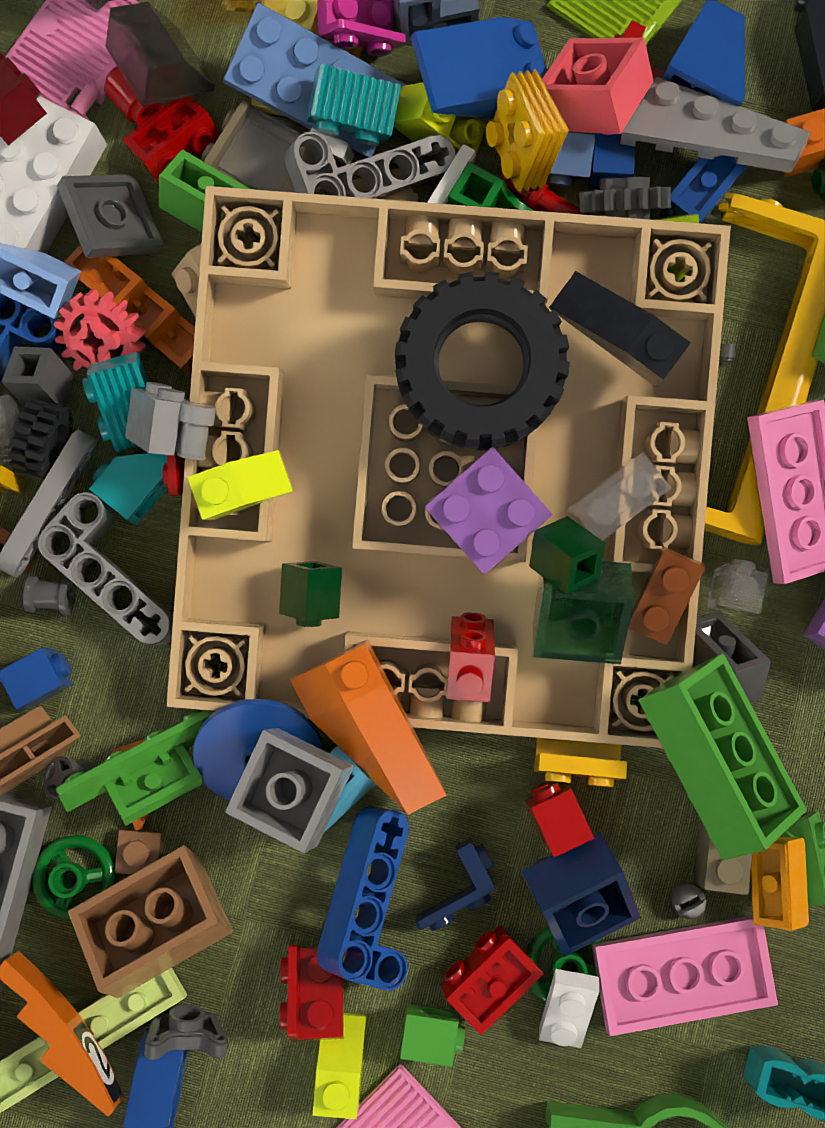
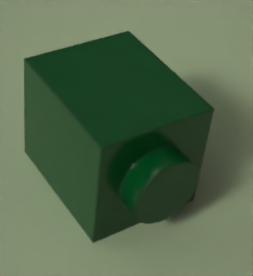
M566 516L534 531L529 567L567 595L599 579L605 542Z
M317 561L282 563L279 614L295 618L296 625L304 627H319L322 625V620L339 618L342 567Z

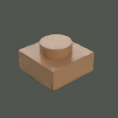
M120 829L115 873L134 874L162 858L164 831Z

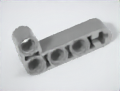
M305 132L287 149L285 165L296 193L314 194L315 188L320 187L333 196L380 199L432 181L447 171L456 155L452 143L446 137L436 135L337 168L327 140L319 133ZM299 147L308 148L313 152L315 165L306 164L301 159ZM424 156L435 157L436 161L424 163L419 167V160ZM390 162L400 167L403 175L402 180L392 176L389 170ZM353 175H358L364 179L367 187L366 193L355 189L352 183Z
M83 492L75 495L41 532L38 539L39 551L51 564L136 639L146 644L159 646L169 643L172 640V613L94 546L111 527L114 519L113 509L92 493ZM96 504L99 510L97 518L92 523L85 524L83 521L84 510L89 505ZM68 535L70 547L67 552L58 555L55 550L56 542L61 536ZM98 561L101 566V574L97 580L89 583L85 576L86 569L92 562ZM129 588L132 593V602L126 609L120 610L116 605V596L122 589ZM143 612L147 617L160 620L158 626L162 629L159 634L149 633L152 628L151 625L137 616Z

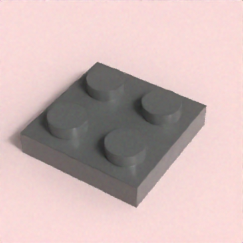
M135 174L62 176L58 182L57 188L86 258L158 253L164 246Z

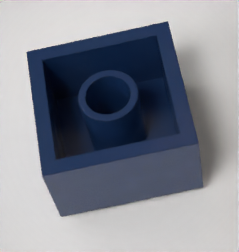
M600 832L593 835L595 839L556 857L542 858L534 863L533 866L522 871L563 957L641 918L624 872Z

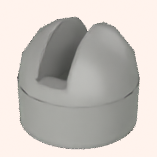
M684 882L672 889L670 905L679 916L693 919L704 912L706 898L699 887L692 883ZM697 896L699 897V902L683 910L681 909L680 904L686 903Z

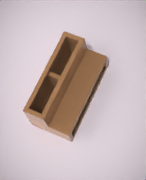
M40 705L0 728V796L45 769L54 758L64 756L77 742L81 735L66 715L53 722Z

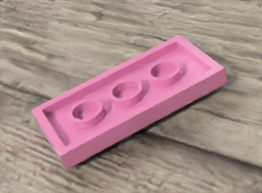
M814 400L749 416L747 421L773 583L787 584L824 572L825 402L824 400Z
M753 915L592 944L596 974L599 977V992L605 1028L610 1036L778 1005L764 926L753 925Z

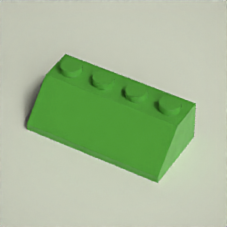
M724 653L662 683L639 699L647 720L651 723L666 752L668 760L672 763L687 792L689 800L693 803L708 832L710 840L714 843L722 860L765 851L807 811Z

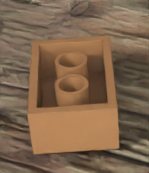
M184 845L68 911L97 990L115 998L122 997L233 933L201 858Z

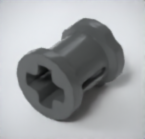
M30 575L25 582L23 591L25 611L35 613L37 609L59 610L61 615H70L75 604V584L68 578H64L62 582L40 580L38 576Z

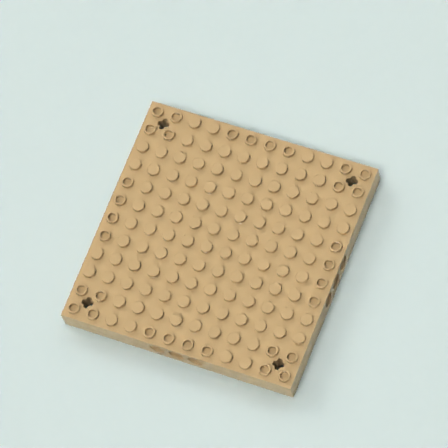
M206 186L190 401L216 407L214 425L209 426L205 451L206 459L192 460L185 458L166 707L217 711L237 701L267 699L287 704L303 713L307 719H310L290 679L368 640L412 727L663 748L651 723L647 720L643 708L638 709L630 700L632 695H638L639 689H642L647 694L662 683L692 668L700 580L668 645L628 629L626 622L663 546L702 562L731 226ZM255 232L260 242H253V248L247 249L242 239H249V233ZM674 265L678 266L679 273L685 274L679 282L675 281V274L668 273ZM485 271L499 272L498 278L511 281L512 276L525 282L523 287L531 293L537 289L546 298L544 304L549 309L551 303L574 272L577 271L656 316L691 342L665 379L653 386L560 317L562 321L559 326L562 335H567L568 338L567 361L570 362L569 375L565 379L563 386L564 392L559 402L544 422L528 436L506 447L494 448L553 514L537 529L568 516L605 542L599 579L567 595L529 567L534 532L484 575L425 509V506L488 451H477V449L457 448L451 446V443L442 439L438 440L430 435L428 430L421 424H418L410 414V410L400 393L395 372L396 342L399 341L400 327L405 316H410L414 310L413 304L422 295L427 297L433 292L434 285L443 280H446L448 283L458 280V274L472 272L473 277H484ZM487 322L468 323L454 330L445 340L438 359L439 373L446 388L458 399L473 405H489L503 400L515 390L523 373V355L516 339L504 328ZM276 450L280 451L294 492L215 520H202L187 477L231 461ZM317 561L342 567L339 618L322 620V625L319 627H304L296 625L295 618L279 614L282 563ZM476 612L483 614L486 619H494L495 661L490 702L446 699L452 616L461 617L463 613ZM217 654H220V660L228 665V668L220 671V674L217 673L216 666L209 664V660L217 657Z

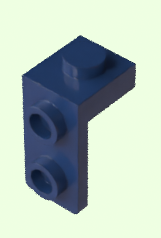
M468 838L455 845L456 851L474 884L416 915V924L419 930L428 926L431 931L440 929L454 919L452 913L465 906L469 910H474L491 900L489 893L496 890V887L488 870L493 868L494 865L483 844L475 847L471 838Z

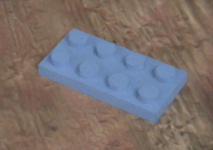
M259 2L223 80L224 84L310 130L312 128L315 129L316 124L307 122L306 117L315 71L320 64L382 79L393 84H399L401 87L405 85ZM340 130L339 135L334 136L347 142L353 153L364 159L371 157L376 146L355 141L356 134Z

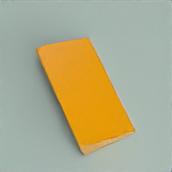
M779 837L765 851L752 854L753 925L794 931L807 926L809 923L805 840L799 837Z

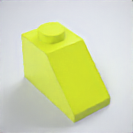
M279 450L231 461L187 477L202 520H215L294 492Z
M344 1013V1039L320 1040L312 1116L357 1120L366 1014Z

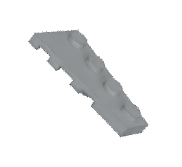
M656 77L622 131L620 144L635 146L636 141L656 144L655 150L673 153L674 147L698 151L697 157L714 160L715 157L725 155L735 157L737 164L791 173L807 145L811 132Z

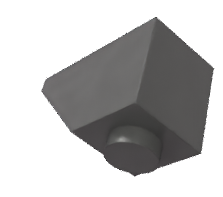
M720 611L697 618L693 654L695 665L697 666L724 653L749 702L753 703L762 700L771 660Z

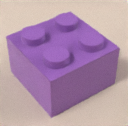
M491 447L425 506V509L484 575L553 515L494 447Z

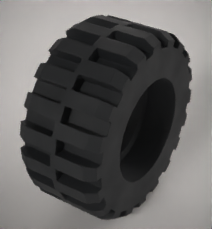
M485 271L484 277H473L472 272L458 274V280L451 283L443 280L434 285L431 294L427 297L422 295L413 304L414 310L409 317L405 316L400 327L399 341L396 342L395 372L400 393L410 410V414L418 424H421L428 430L430 435L461 449L473 448L477 449V451L489 450L491 447H506L528 436L551 414L564 392L565 379L569 375L570 362L567 361L569 343L567 335H562L559 326L562 321L556 310L550 312L544 304L546 298L537 289L531 293L523 287L524 281L513 276L511 281L498 278L499 272ZM487 322L498 325L508 331L521 348L523 373L520 382L510 395L499 402L489 405H473L463 402L446 388L441 379L438 367L440 350L447 337L454 330L468 323Z

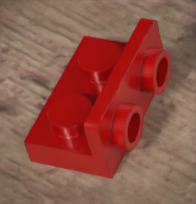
M183 91L122 140L129 151L149 170L159 185V175L182 149L201 160L206 147L211 142L215 143L220 133L208 112L189 94Z
M499 925L494 931L489 930L476 941L474 950L463 961L458 960L446 970L440 986L446 1000L482 1035L544 973L510 937L507 930L502 925Z
M288 945V957H281L280 979L281 984H288V1002L280 1003V1029L287 1030V1036L291 1041L344 1039V978L328 973L320 967L317 960L318 948H299L298 945Z

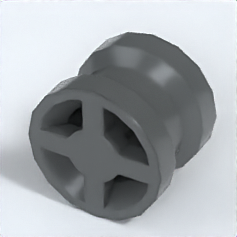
M64 756L54 758L45 770L43 779L45 793L50 798L60 800L56 792L58 786L64 784L65 780L71 775L81 771L87 772L96 766L86 760L74 761V759Z

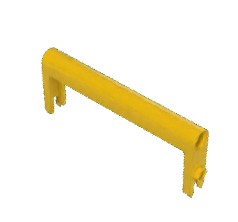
M726 192L723 199L730 203H719L718 210L723 212V221L799 246L807 252L757 414L805 403L818 360L813 358L812 355L825 314V220L784 208L781 203L772 199L758 200L745 195ZM749 438L727 511L723 512L706 507L704 531L740 543L759 546L762 543L765 528L751 439Z

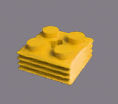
M536 69L533 70L532 74L528 70H526L525 74L519 71L517 76L514 72H511L505 88L498 93V107L493 121L487 123L486 139L490 147L496 148L501 158L504 176L511 178L519 192L523 188L529 191L530 187L536 190L537 186L543 189L569 129Z

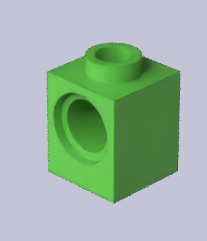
M407 1003L400 1059L452 1067L454 1053L462 1054L465 1039V1026L458 1025V1011Z

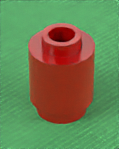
M133 65L116 66L107 74L104 92L129 122L140 126L163 108L159 94Z

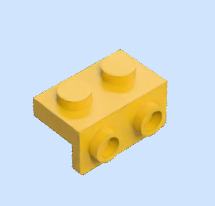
M537 738L534 772L545 773V781L571 783V776L588 778L589 786L614 788V780L626 779L627 761H620L621 745Z

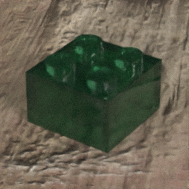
M602 561L598 580L567 595L540 575L532 623L533 657L621 665L635 599L631 563Z

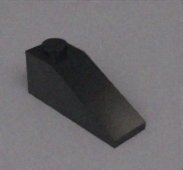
M795 0L793 10L799 12L794 29L812 111H817L825 106V0Z
M577 271L574 272L549 306L550 310H556L562 319L653 386L665 379L691 344L690 341L656 316Z

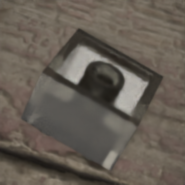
M149 2L110 8L105 47L142 106L214 91V82L179 28Z

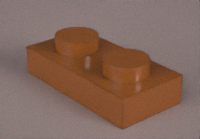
M663 546L626 622L627 628L668 645L705 570V565Z

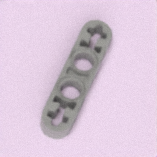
M76 430L71 435L0 552V570L18 578L26 569L38 549V539L41 532L60 512L90 462L98 444L96 438L80 430Z

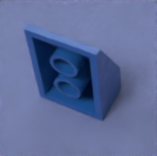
M499 17L416 31L410 36L432 113L494 118L498 107V93L505 88L511 72H514L517 76L519 71L525 74L526 70H528L532 74L533 70L536 69L542 79L548 71L532 21Z

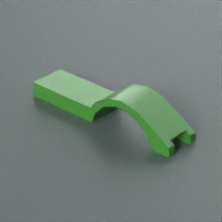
M679 1093L657 1094L640 1103L633 1112L547 1101L545 1117L548 1128H652L660 1120L674 1116L695 1118L710 1128H732L698 1100Z

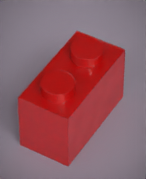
M547 781L530 790L532 797L524 801L545 847L553 857L595 839L571 788L563 783L558 784Z

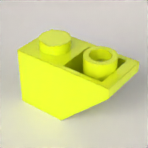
M424 82L401 87L393 127L412 142L440 135L446 137L455 148V155H457L463 144L474 149L475 154L477 153L487 126L478 117L432 113Z

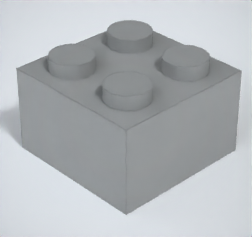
M279 728L263 730L225 813L302 853H306L318 846L354 765Z

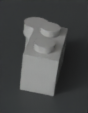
M146 382L145 389L131 387L125 438L148 453L174 455L177 452V456L182 458L205 460L209 426L214 425L216 407L191 402L184 398L185 392L174 390L172 386L167 384Z

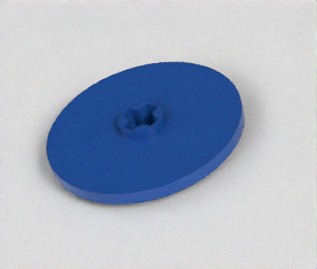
M267 699L237 701L218 709L201 725L194 742V765L202 776L204 784L215 794L230 801L263 730L279 728L323 750L320 735L314 724L303 713L287 704Z

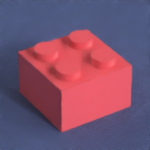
M644 37L570 38L542 78L569 132L602 133L604 135L622 133L654 82Z

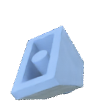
M0 243V293L55 319L60 314V308L71 299L81 270L43 252Z

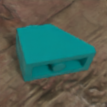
M145 453L115 457L111 463H104L93 476L94 483L89 490L126 520L137 526L168 489L165 487L162 477V469L164 463L167 462V455Z

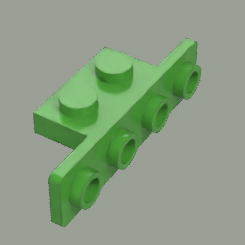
M194 711L188 714L181 723L167 730L151 733L141 744L127 751L115 752L107 757L104 763L87 772H77L68 777L64 784L56 788V792L66 812L107 792L123 823L127 826L202 785V776L186 749L194 745L199 728L215 711Z

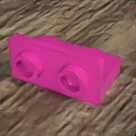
M317 0L318 36L334 41V45L339 48L361 47L366 48L367 53L370 55L385 56L391 54V49L406 43L405 34L393 31V0Z

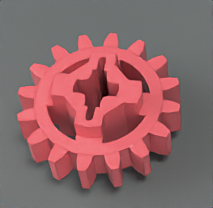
M96 289L90 290L85 296L80 292L59 310L62 316L54 322V326L62 330V332L55 338V342L66 345L67 349L61 355L63 358L72 356L76 360L73 365V369L76 371L82 366L86 367L88 371L90 364L116 358L120 345H124L120 356L134 352L141 354L146 348V344L139 341L146 333L145 328L135 327L134 324L139 318L138 312L128 314L125 311L128 301L125 299L119 304L114 303L113 292L108 291L102 298L99 297ZM84 314V318L80 320L81 326H77L79 316Z

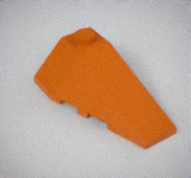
M368 640L290 679L309 718L407 815L447 796Z

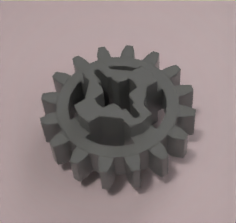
M650 177L600 180V190L580 192V213L601 212V216L650 220L651 209L671 208V187L650 188Z

